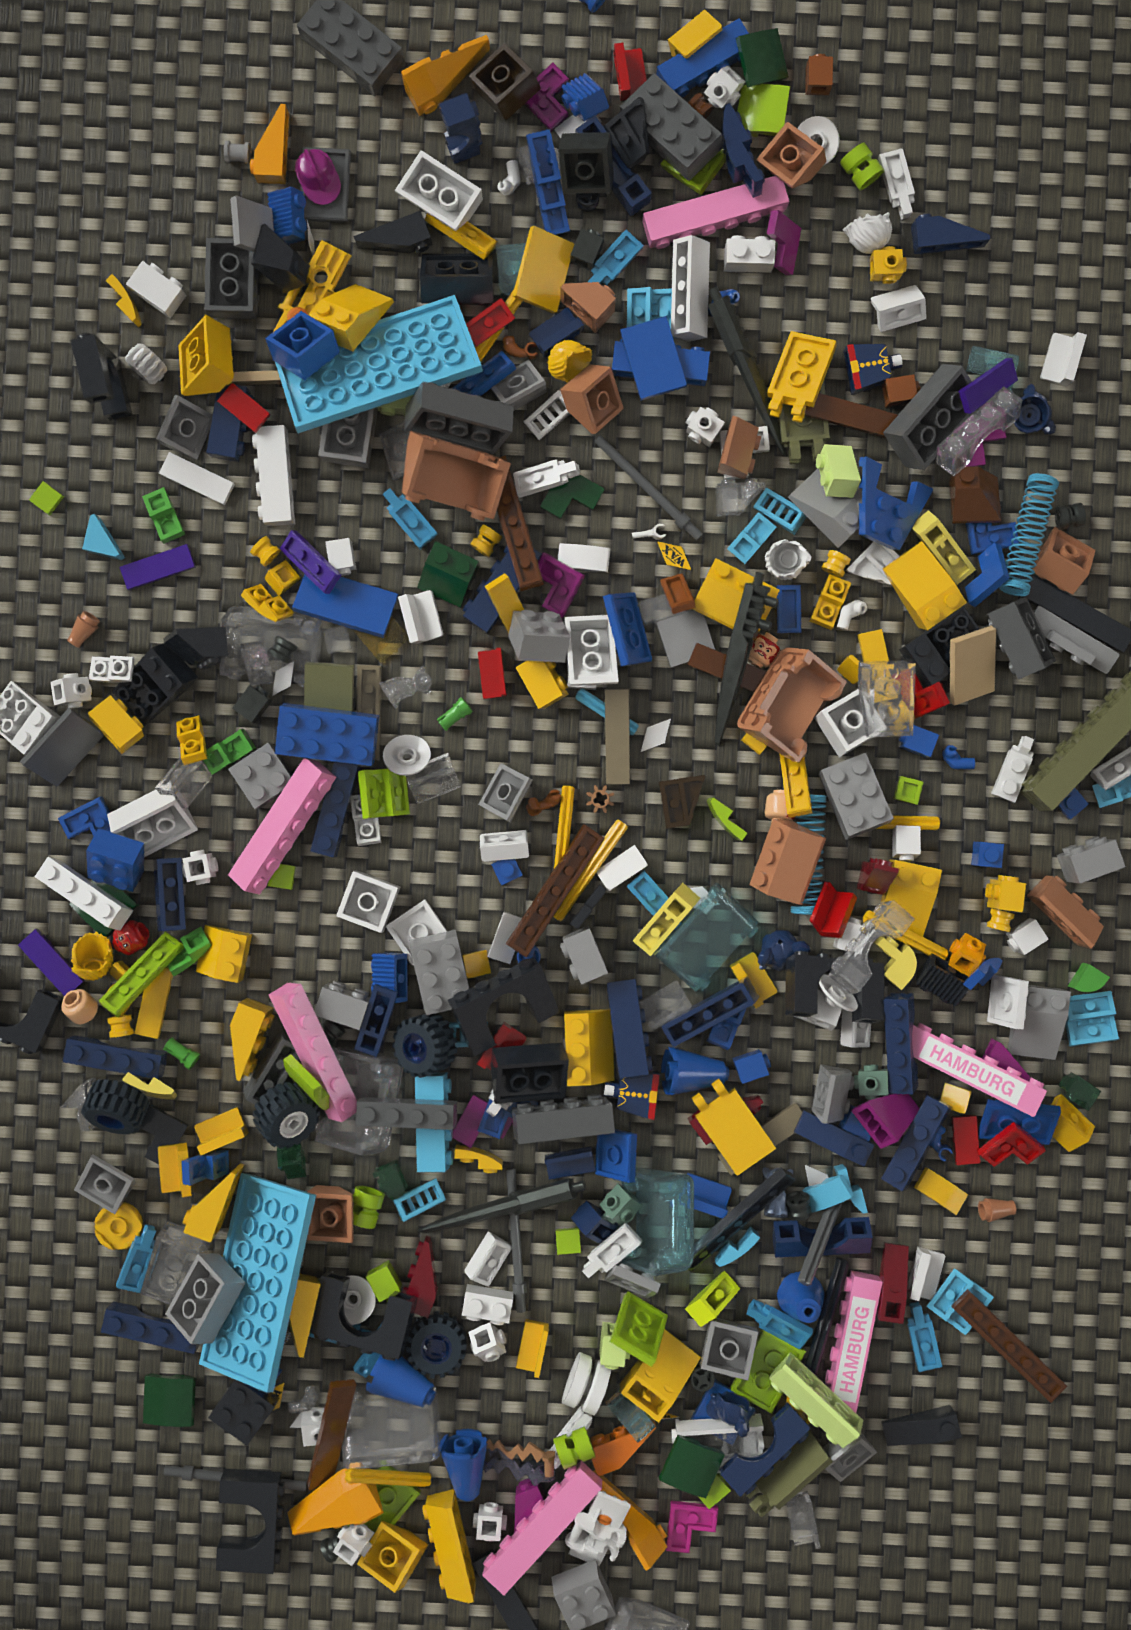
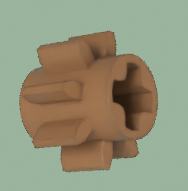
M594 785L595 792L593 794L586 793L591 797V801L587 802L586 805L593 804L595 806L594 813L597 812L598 808H602L603 812L607 813L605 806L607 804L614 806V803L609 801V797L613 796L614 793L608 794L605 792L607 789L606 785L602 790H598V787ZM598 792L607 797L604 800L605 805L600 806L599 803H594L593 799L596 798V793Z

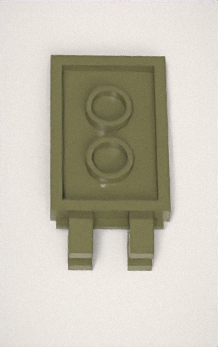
M824 381L819 391L821 394H825ZM783 404L779 417L781 444L784 445V448H788L789 464H799V460H801L800 447L812 446L813 462H816L817 455L821 453L824 444H827V441L830 439L828 421H821L804 416L802 423L792 421L794 416L791 415L793 406Z
M306 662L304 705L353 712L354 665Z
M811 1429L808 1431V1437L800 1444L796 1442L790 1448L792 1451L789 1456L782 1461L779 1459L773 1465V1471L765 1478L761 1476L755 1482L757 1484L755 1489L747 1495L750 1499L759 1491L763 1494L757 1496L749 1504L759 1516L763 1517L774 1506L780 1510L833 1462Z

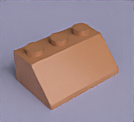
M773 819L749 885L766 895L802 905L826 838L792 820Z
M1046 875L1026 896L1076 945L1091 949L1104 927L1099 922L1101 918L1093 910H1087L1082 905L1083 900L1074 892L1070 894L1065 889L1067 885L1061 878Z

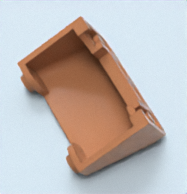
M410 431L407 440L402 493L406 495L405 499L411 502L419 503L420 499H428L465 509L471 512L470 517L484 521L485 517L494 519L511 463L486 452Z
M785 648L778 653L740 715L737 725L744 732L791 761L800 762L807 753V742L801 739L823 701L839 698L847 681L810 650Z

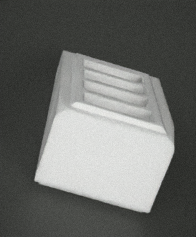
M560 390L554 393L524 421L538 440L542 439L570 415L567 409L563 411L556 403L559 399L565 406ZM552 406L559 416L555 417L548 408ZM543 412L552 421L550 424L541 416ZM536 418L544 427L542 431L534 423Z

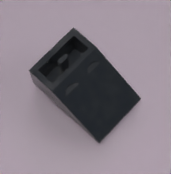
M962 606L931 629L903 646L899 651L909 666L913 667L918 679L926 688L950 674V640L980 629L965 607Z
M162 643L152 647L133 667L132 681L120 682L112 690V693L125 704L132 716H135L143 726H146L180 697L198 679V676L182 658Z

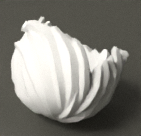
M887 212L883 216L881 214L878 216L866 214L864 218L859 217L854 222L848 224L843 231L849 237V242L862 253L871 254L873 250L883 248L891 238L892 225L889 219L890 213Z
M784 539L773 543L770 550L766 552L765 567L768 568V572L774 575L775 579L792 580L801 574L802 569L806 567V564H809L812 557L799 542H789Z

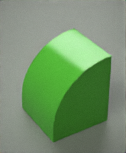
M1082 963L1068 984V987L1081 992H1093L1102 988L1110 977L1090 964Z

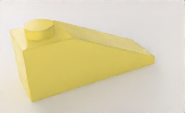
M928 510L916 520L912 530L957 585L976 570L935 515Z
M682 883L634 938L633 942L651 956L701 898Z

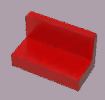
M624 42L615 43L613 55L620 101L627 100L646 81L642 49L625 50Z
M500 298L466 323L474 345L478 347L515 320V317L503 299Z
M501 647L496 648V650L478 652L483 699L507 697Z
M824 882L810 917L811 924L820 936L842 938L857 897L854 893L837 892L830 882Z
M503 1022L493 1037L496 1046L492 1048L522 1046L527 1037L506 1022ZM492 1048L484 1051L477 1062V1065L483 1069L487 1067L491 1070Z

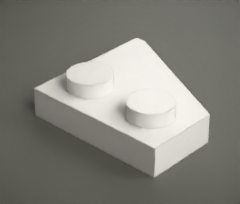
M873 542L846 571L892 586L882 568L897 559L899 555L894 550Z

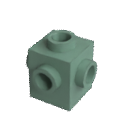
M873 1064L864 1065V1069H859L858 1075H854V1087L859 1089V1095H865L867 1100L879 1098V1095H889L888 1070L878 1069V1065ZM868 1079H873L876 1084H869Z
M618 1183L599 1204L605 1211L603 1216L610 1223L615 1224L617 1222L620 1225L632 1221L635 1214L643 1206L630 1190Z

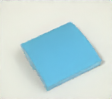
M651 287L627 289V327L667 316L671 330L672 288L653 290Z
M1111 991L1070 996L1069 1012L1066 1021L1070 1047L1117 1041L1119 1039L1114 1018L1116 1010Z
M954 1268L926 1307L946 1322H949L964 1335H967L972 1326L951 1305L967 1289L986 1307L994 1296Z

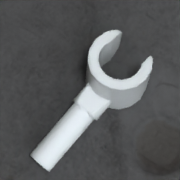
M657 524L651 530L632 533L633 539L653 537L656 540H660L666 534L658 535L656 528H664L665 525Z

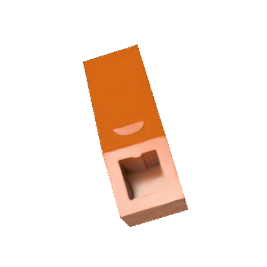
M643 1417L638 1419L633 1425L627 1427L622 1425L616 1427L609 1434L593 1436L590 1441L596 1457L591 1460L597 1475L602 1476L620 1469L656 1429L655 1420Z

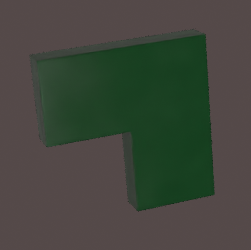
M582 475L568 478L569 482L563 483L564 485L550 488L540 508L561 519L573 499L593 511L605 488Z

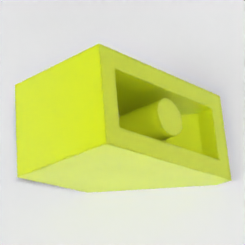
M723 1271L696 1295L685 1310L702 1327L719 1315L737 1294L740 1287L726 1271Z

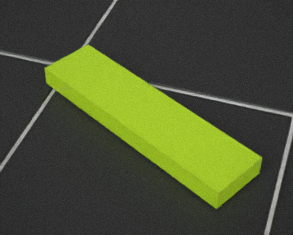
M165 931L99 1000L100 1005L118 1018L184 949V945Z

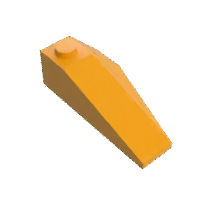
M487 35L462 44L458 51L454 53L448 49L441 52V57L431 61L430 57H427L401 71L405 92L419 116L435 111L439 103L446 99L490 50Z
M358 1460L338 1471L290 1509L287 1514L292 1534L295 1536L319 1532L327 1528L337 1529L345 1525H361L383 1514L376 1484L348 1483L345 1480L347 1469L371 1468Z
M603 1475L599 1476L602 1479L601 1492L604 1491L612 1497L614 1495L617 1499L626 1500L631 1504L622 1523L626 1527V1535L630 1545L645 1571H647L667 1548L665 1538L668 1536L661 1524L656 1525L653 1518Z

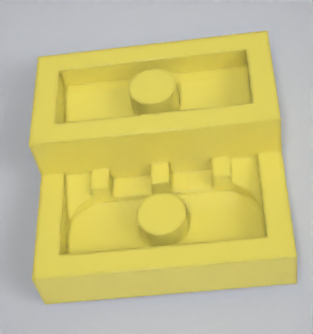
M129 1072L122 1079L124 1083L137 1088L150 1097L159 1099H175L177 1097L176 1092L155 1077L149 1085Z

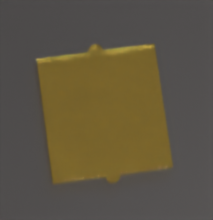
M393 617L390 619L384 638L357 630L354 631L380 663L384 662L393 653H398V649L409 640L408 634Z

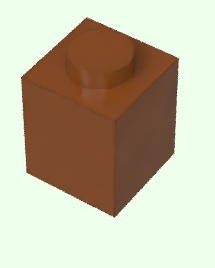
M825 54L809 56L806 64L805 95H829L833 85V57L826 56Z
M914 374L885 379L882 384L885 408L906 405L919 392L920 384L918 381H915Z

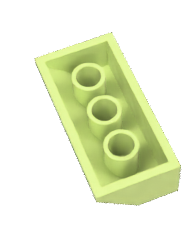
M790 1352L771 1373L769 1378L772 1381L771 1385L779 1393H785L790 1398L789 1402L797 1410L802 1409L808 1415L807 1418L811 1424L817 1428L820 1426L826 1432V1437L834 1445L839 1444L844 1448L860 1436L864 1420Z

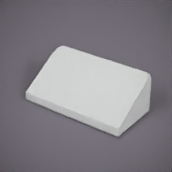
M1131 747L1091 771L1090 776L1105 791L1131 775Z
M527 830L481 834L480 851L482 861L528 858Z
M634 845L600 867L596 873L607 890L610 891L648 866V864Z
M503 912L487 957L508 964L511 963L515 950L506 945V942L521 921V917Z
M842 1009L841 1045L851 1048L870 1047L871 1024L852 1022V1012Z
M487 1232L465 1268L466 1275L470 1280L489 1287L510 1253L512 1245L495 1234Z

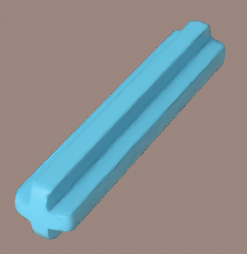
M581 688L575 696L576 700L605 718V702ZM630 719V735H634L639 725Z

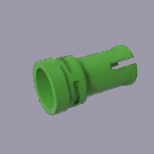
M460 697L456 704H453L452 708L437 718V721L447 731L458 720L465 718V715H470L473 710Z
M173 1037L168 1040L163 1048L164 1051L177 1058L181 1064H184L188 1070L192 1069L201 1055L198 1052L192 1051L191 1048H186Z

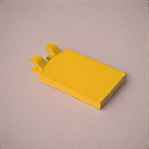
M790 332L767 391L768 397L772 398L768 409L771 410L770 416L779 418L783 404L793 406L791 415H794L792 421L802 423L806 406L814 407L837 347L835 340Z
M717 1079L711 1085L719 1095L718 1098L707 1104L700 1093L692 1097L693 1102L701 1111L695 1116L738 1176L777 1148L735 1088L728 1092L720 1079Z

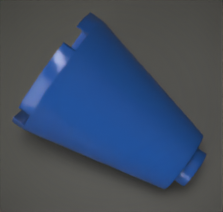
M668 1047L664 1051L661 1073H665L666 1081L661 1080L666 1095L713 1087L711 1084L717 1079H720L722 1084H724L729 1078V1068L725 1065L724 1061L675 1047Z
M800 1272L791 1273L782 1280L777 1291L778 1304L781 1310L791 1318L805 1323H812L819 1318L824 1304L825 1293L823 1286L816 1277H814L811 1285L804 1286L798 1282Z
M381 1355L370 1373L374 1377L372 1384L367 1382L366 1390L371 1394L422 1408L426 1404L430 1405L436 1395L434 1384L420 1374L418 1370H415L412 1367L413 1365L403 1356L395 1361H390L382 1358Z
M459 1429L456 1430V1435L449 1437V1433L440 1440L439 1448L456 1497L462 1501L470 1502L480 1493L487 1450L486 1436L482 1437V1433L478 1430Z

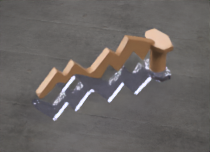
M490 1439L487 1441L490 1457L498 1451L502 1459L499 1461L494 1456L488 1463L485 1461L483 1469L485 1473L494 1467L498 1475L505 1467H509L517 1481L527 1474L533 1486L542 1481L549 1483L555 1479V1451L544 1452L532 1442H529L525 1449L518 1443L512 1450L507 1451L500 1440L495 1445ZM530 1453H532L537 1463L542 1458V1461H544V1473L539 1466L534 1470L529 1461L520 1468L514 1460L515 1455L518 1454L522 1462Z

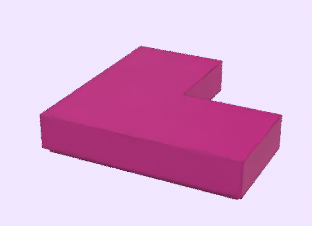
M671 1500L666 1551L690 1553L692 1530L716 1532L718 1506L714 1505L708 1509L705 1504Z

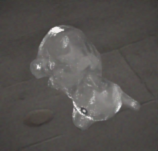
M421 666L416 671L413 678L395 677L379 682L394 708L398 707V703L401 700L413 696L417 691H421L424 694L431 692V678L425 673L426 668L424 666Z

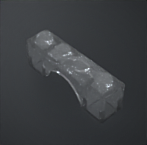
M1002 387L937 446L936 464L953 476L959 473L971 462L975 451L990 433L996 429L1004 432L1020 417L1022 399L1007 388Z
M894 900L881 902L873 911L875 913L873 918L867 920L860 927L859 931L861 933L856 939L853 938L846 945V953L842 957H838L831 965L832 971L828 976L849 994L859 993L873 975L868 965V951L871 944L881 936L891 939L902 937L915 920Z

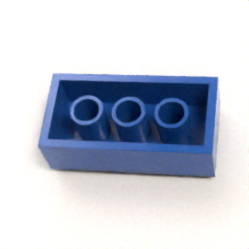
M283 703L279 706L275 754L372 766L375 762L380 715Z

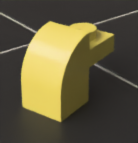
M879 936L874 944L891 957L890 961L884 966V977L897 988L903 990L916 972V956L908 945L903 944L898 950L899 944L888 936L885 939Z

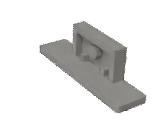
M1037 606L1034 614L1045 638L1052 641L1049 646L1061 653L1064 649L1072 653L1070 659L1080 665L1087 662L1105 674L1110 671L1118 659L1119 653L1045 608Z

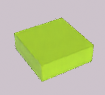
M43 481L29 500L45 513L51 515L64 496Z
M899 776L893 799L918 805L924 782Z
M280 864L268 881V886L292 890L296 866Z
M578 1227L556 1229L557 1255L581 1253L580 1231Z

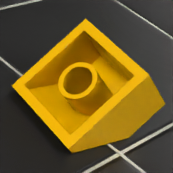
M205 925L204 932L211 943V947L198 959L196 972L215 979L235 983L243 981L252 934Z
M382 1521L370 1540V1543L373 1544L365 1557L361 1556L357 1565L396 1593L405 1587L428 1544L411 1531Z

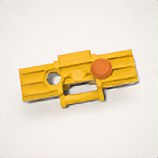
M321 240L309 263L310 268L306 280L309 285L298 306L293 308L292 305L302 287L288 291L283 303H279L277 307L283 314L274 331L300 311L308 315L321 299L336 293L334 289L352 256ZM321 271L325 272L328 276L327 280L324 283H317L315 281L316 274Z

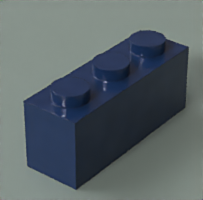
M229 384L220 392H216L206 453L211 458L239 462L240 456H243L245 453L244 432L247 433L249 428L217 402L231 385ZM236 385L253 399V395H251L246 386Z
M181 858L153 860L157 930H186Z

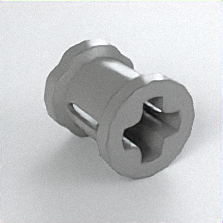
M225 141V163L240 161L250 165L252 157L250 142L232 144L230 141Z

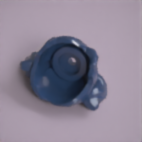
M1031 383L1024 389L1023 396L1011 408L1014 425L1025 434L1041 430L1045 435H1051L1056 431V426L1053 420H1051V406L1048 404L1045 396L1038 393L1035 386Z
M776 930L771 934L765 935L762 939L761 952L758 956L759 969L764 970L769 967L778 971L785 970L786 958L794 955L796 951L810 952L811 948L805 941H797L791 932Z
M725 1391L723 1394L712 1393L710 1395L711 1400L706 1406L708 1416L714 1420L721 1419L730 1426H735L734 1430L738 1432L741 1438L747 1436L749 1420L756 1411L754 1407L750 1406L748 1399Z

